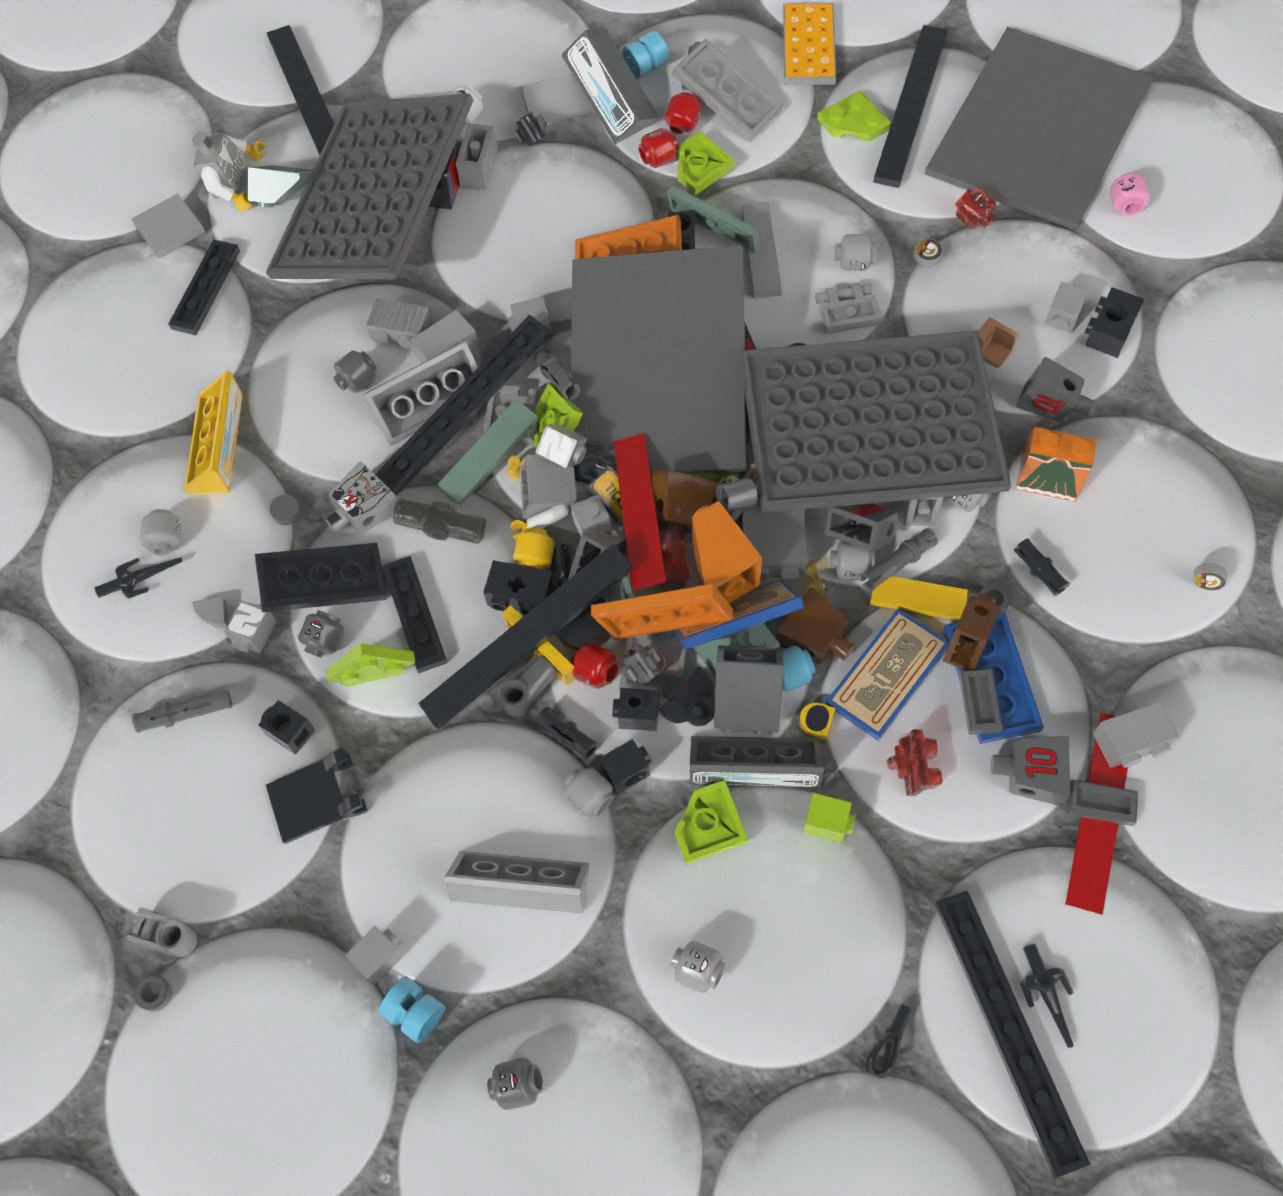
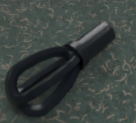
M558 544L554 548L551 568L557 579L558 587L568 581L576 555L575 549L568 544ZM561 550H563L565 556V575L562 566ZM568 550L570 551V554H571V564H570V559H569Z
M900 1004L891 1025L887 1027L885 1034L870 1052L866 1060V1069L871 1075L882 1079L892 1071L899 1054L900 1041L904 1036L903 1031L913 1012L910 1007ZM892 1038V1049L885 1069L877 1070L874 1066L875 1058L885 1042Z

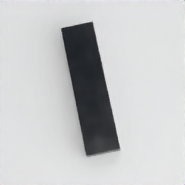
M213 239L168 323L171 330L197 335L240 252L237 244Z
M411 556L383 565L382 568L410 651L414 652L415 666L418 674L447 664L448 662Z

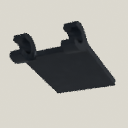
M343 748L331 752L325 759L266 784L277 826L284 844L344 818L355 817L368 812L365 799H360L358 794L343 800L335 771H342L353 766L350 754L345 753Z

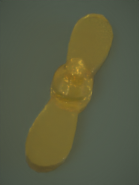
M806 561V570L812 580L811 585L805 586L806 592L811 587L827 601L824 593L826 590L824 579H819L814 561Z

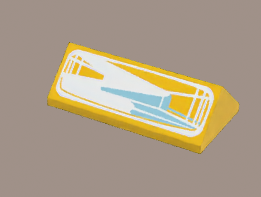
M227 370L198 395L183 491L188 494L230 492L243 394L232 373Z

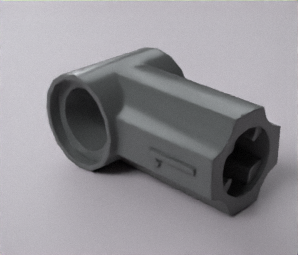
M750 478L719 484L716 489L717 501L722 504L736 522L745 507L756 504L757 490L753 481Z
M536 654L514 679L508 680L500 688L499 695L504 710L508 715L521 717L528 713L531 708V702L557 675V670L544 657ZM515 694L523 696L518 702L508 701Z

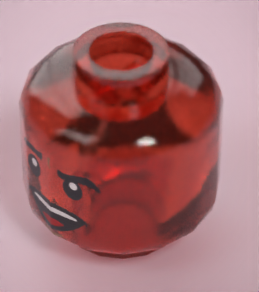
M969 188L955 203L957 207L956 216L972 230L977 229L980 225L985 229L996 217L993 213L996 202L980 188H976L973 191Z

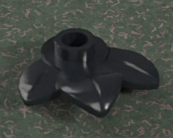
M700 667L694 669L688 681L677 676H664L662 687L668 701L660 707L659 711L668 721L676 724L688 722L693 726L701 727L713 719L715 709L710 700L713 693V685L704 670ZM694 706H699L702 709L701 716L695 715L693 711Z

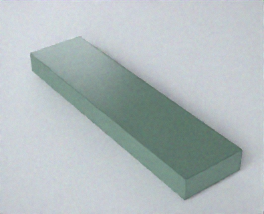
M673 185L668 189L667 196L672 211L695 212V223L737 245H742L743 248L756 254L761 248L757 228Z
M515 399L438 483V486L457 503L462 505L539 420L538 416L518 399Z

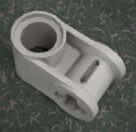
M145 908L138 909L137 913L140 916L131 935H127L125 941L152 951L157 950L176 957L189 955L197 945V935L194 930L178 920ZM178 932H181L179 941L172 945L173 937Z

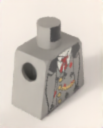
M360 461L330 492L329 497L336 510L326 517L325 521L334 532H338L346 524L350 523L358 533H364L399 513L401 507L396 495Z

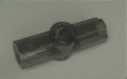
M401 498L397 500L394 507L393 521L395 524L422 530L433 539L446 540L448 537L475 544L483 541L487 524L486 518L459 512L448 503L434 501L430 505Z

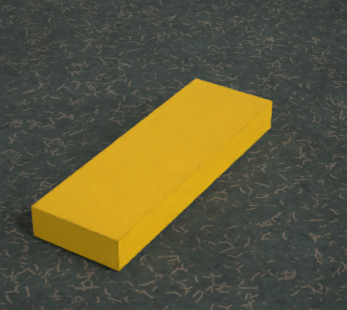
M891 576L872 591L870 605L895 610L898 608L901 611L959 621L966 606L968 590Z
M511 605L503 611V618L508 629L523 618ZM548 641L533 652L535 655L537 654L548 660L557 670V676L566 685H570L575 680L572 673L574 666Z

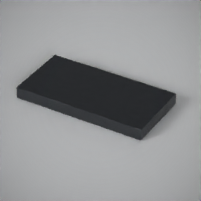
M378 543L255 554L262 613L386 600L387 593Z

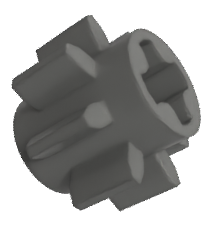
M637 644L629 648L622 655L625 664L620 667V670L627 680L631 679L632 682L637 680L640 684H643L653 679L659 672L656 663L661 658L653 647H643L641 644Z

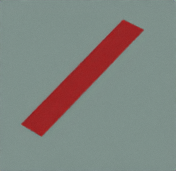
M644 433L613 442L628 559L634 568L630 572L633 591L666 582Z
M1100 712L1098 726L1102 721L1117 716ZM1095 739L1088 783L1124 789L1128 767L1124 768L1121 764L1110 768ZM1081 817L1065 905L1103 915L1118 823Z

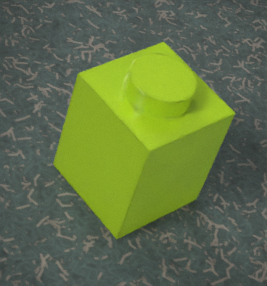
M813 793L803 833L842 843L845 833L852 834L856 815L850 814L852 803Z

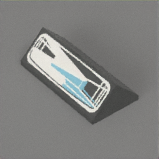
M606 29L585 30L562 53V58L615 144L660 119Z
M691 736L690 785H711L725 780L727 786L820 788L824 766L820 739Z

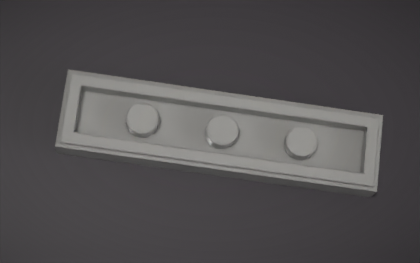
M769 203L742 205L743 222L758 229L761 248L756 254L747 250L754 298L781 296L782 288Z

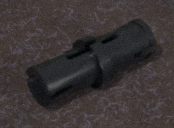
M1029 538L1020 542L1017 545L1018 547L1013 550L1031 569L1030 574L1034 578L1038 577L1054 596L1061 594L1066 589L1065 587L1070 585V582L1052 565L1053 561L1051 558H1046Z
M549 706L544 707L538 714L536 723L556 736V741L561 745H568L584 759H588L596 750L598 743L577 729V724L572 720L566 721Z

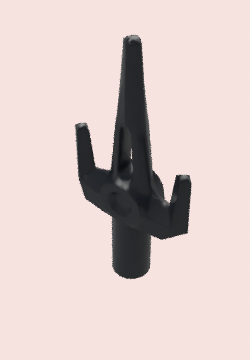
M597 441L589 443L585 457L579 467L580 478L593 481L596 477L589 474L592 469L605 470L608 468L599 465L600 462L615 466L616 468L612 469L617 473L615 462L598 455V449L611 451L613 446Z
M179 557L129 572L127 568L140 561L139 558H135L117 566L115 569L117 578L94 587L95 592L101 598L121 590L128 599L149 591L148 587L134 590L136 584L183 562V558Z
M1036 944L1028 945L1023 948L1033 975L1025 977L1020 982L1028 1007H1034L1030 989H1037L1047 1005L1067 1047L1072 1048L1074 1045L1061 1010L1055 983L1060 980L1069 995H1072L1074 991L1064 969L1055 967L1046 970ZM1048 991L1051 992L1052 998L1057 1009V1013L1054 1011L1053 1006L1046 994V992Z

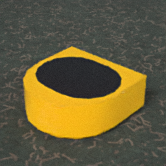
M820 703L808 704L800 713L799 724L801 729L810 736L827 740L836 708Z

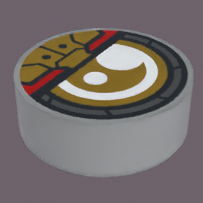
M922 239L915 246L914 259L922 266H934L941 260L943 248L934 239Z
M1204 563L1195 568L1193 582L1201 589L1219 590L1225 587L1228 573L1224 567L1218 564Z

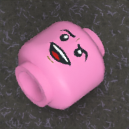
M1126 173L1113 182L1111 185V198L1113 207L1117 212L1126 216H1132L1140 213L1147 206L1150 194L1144 176Z

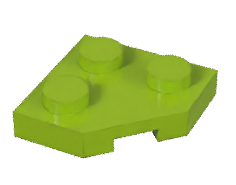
M861 90L818 112L817 120L833 137L843 138V134L859 136L858 140L868 142L888 132L891 126V122Z
M698 131L680 144L678 181L695 196L735 168V160L701 131Z
M548 383L535 407V414L539 418V434L534 435V447L537 449L546 425L558 423L574 431L583 415L569 398L566 400L560 391L550 383Z
M360 643L326 670L327 681L341 683L342 686H354L365 682L399 676L403 674L404 670L415 663L414 652Z
M725 780L694 790L684 815L674 831L686 866L748 844V837Z

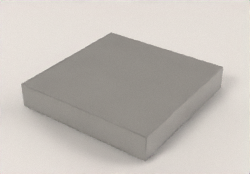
M178 193L131 219L158 258L205 233L203 226Z
M647 634L627 638L625 652L632 646L641 644L643 647H653L661 660L656 663L659 669L658 674L643 684H640L637 680L635 682H632L631 679L627 680L624 674L621 673L619 692L620 688L659 690V697L666 698L662 687L663 678L666 675L685 679L688 650L682 646L676 636Z

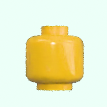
M532 527L529 531H524L517 536L513 560L517 565L546 570L550 568L555 541L547 535L546 530Z

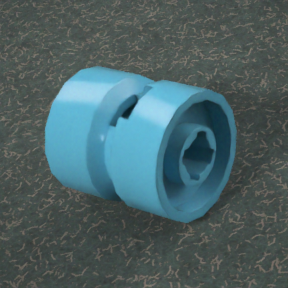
M654 30L640 37L638 43L633 41L621 50L623 58L636 79L651 72L652 68L655 69L669 60L668 47L662 36Z
M406 976L390 989L383 999L378 1013L394 1026L401 1024V1031L418 1044L438 1024L445 1011V1006L430 994L423 996V989Z

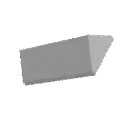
M573 74L519 87L527 114L532 112L535 117L541 114L546 124L595 112Z
M463 341L364 393L363 396L369 413L389 445L391 446L414 434L478 366L466 341Z
M459 851L445 875V885L451 901L583 913L590 863Z

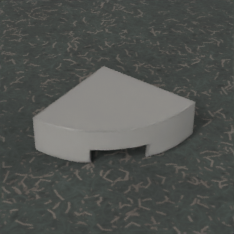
M223 596L192 602L193 608L201 620L216 628L227 627L226 600Z

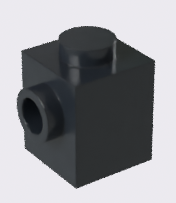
M620 688L619 699L614 698L612 717L618 718L619 729L657 731L660 702L659 690Z

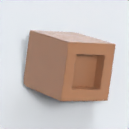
M989 317L977 332L984 361L996 368H1000L1014 350L1019 334Z

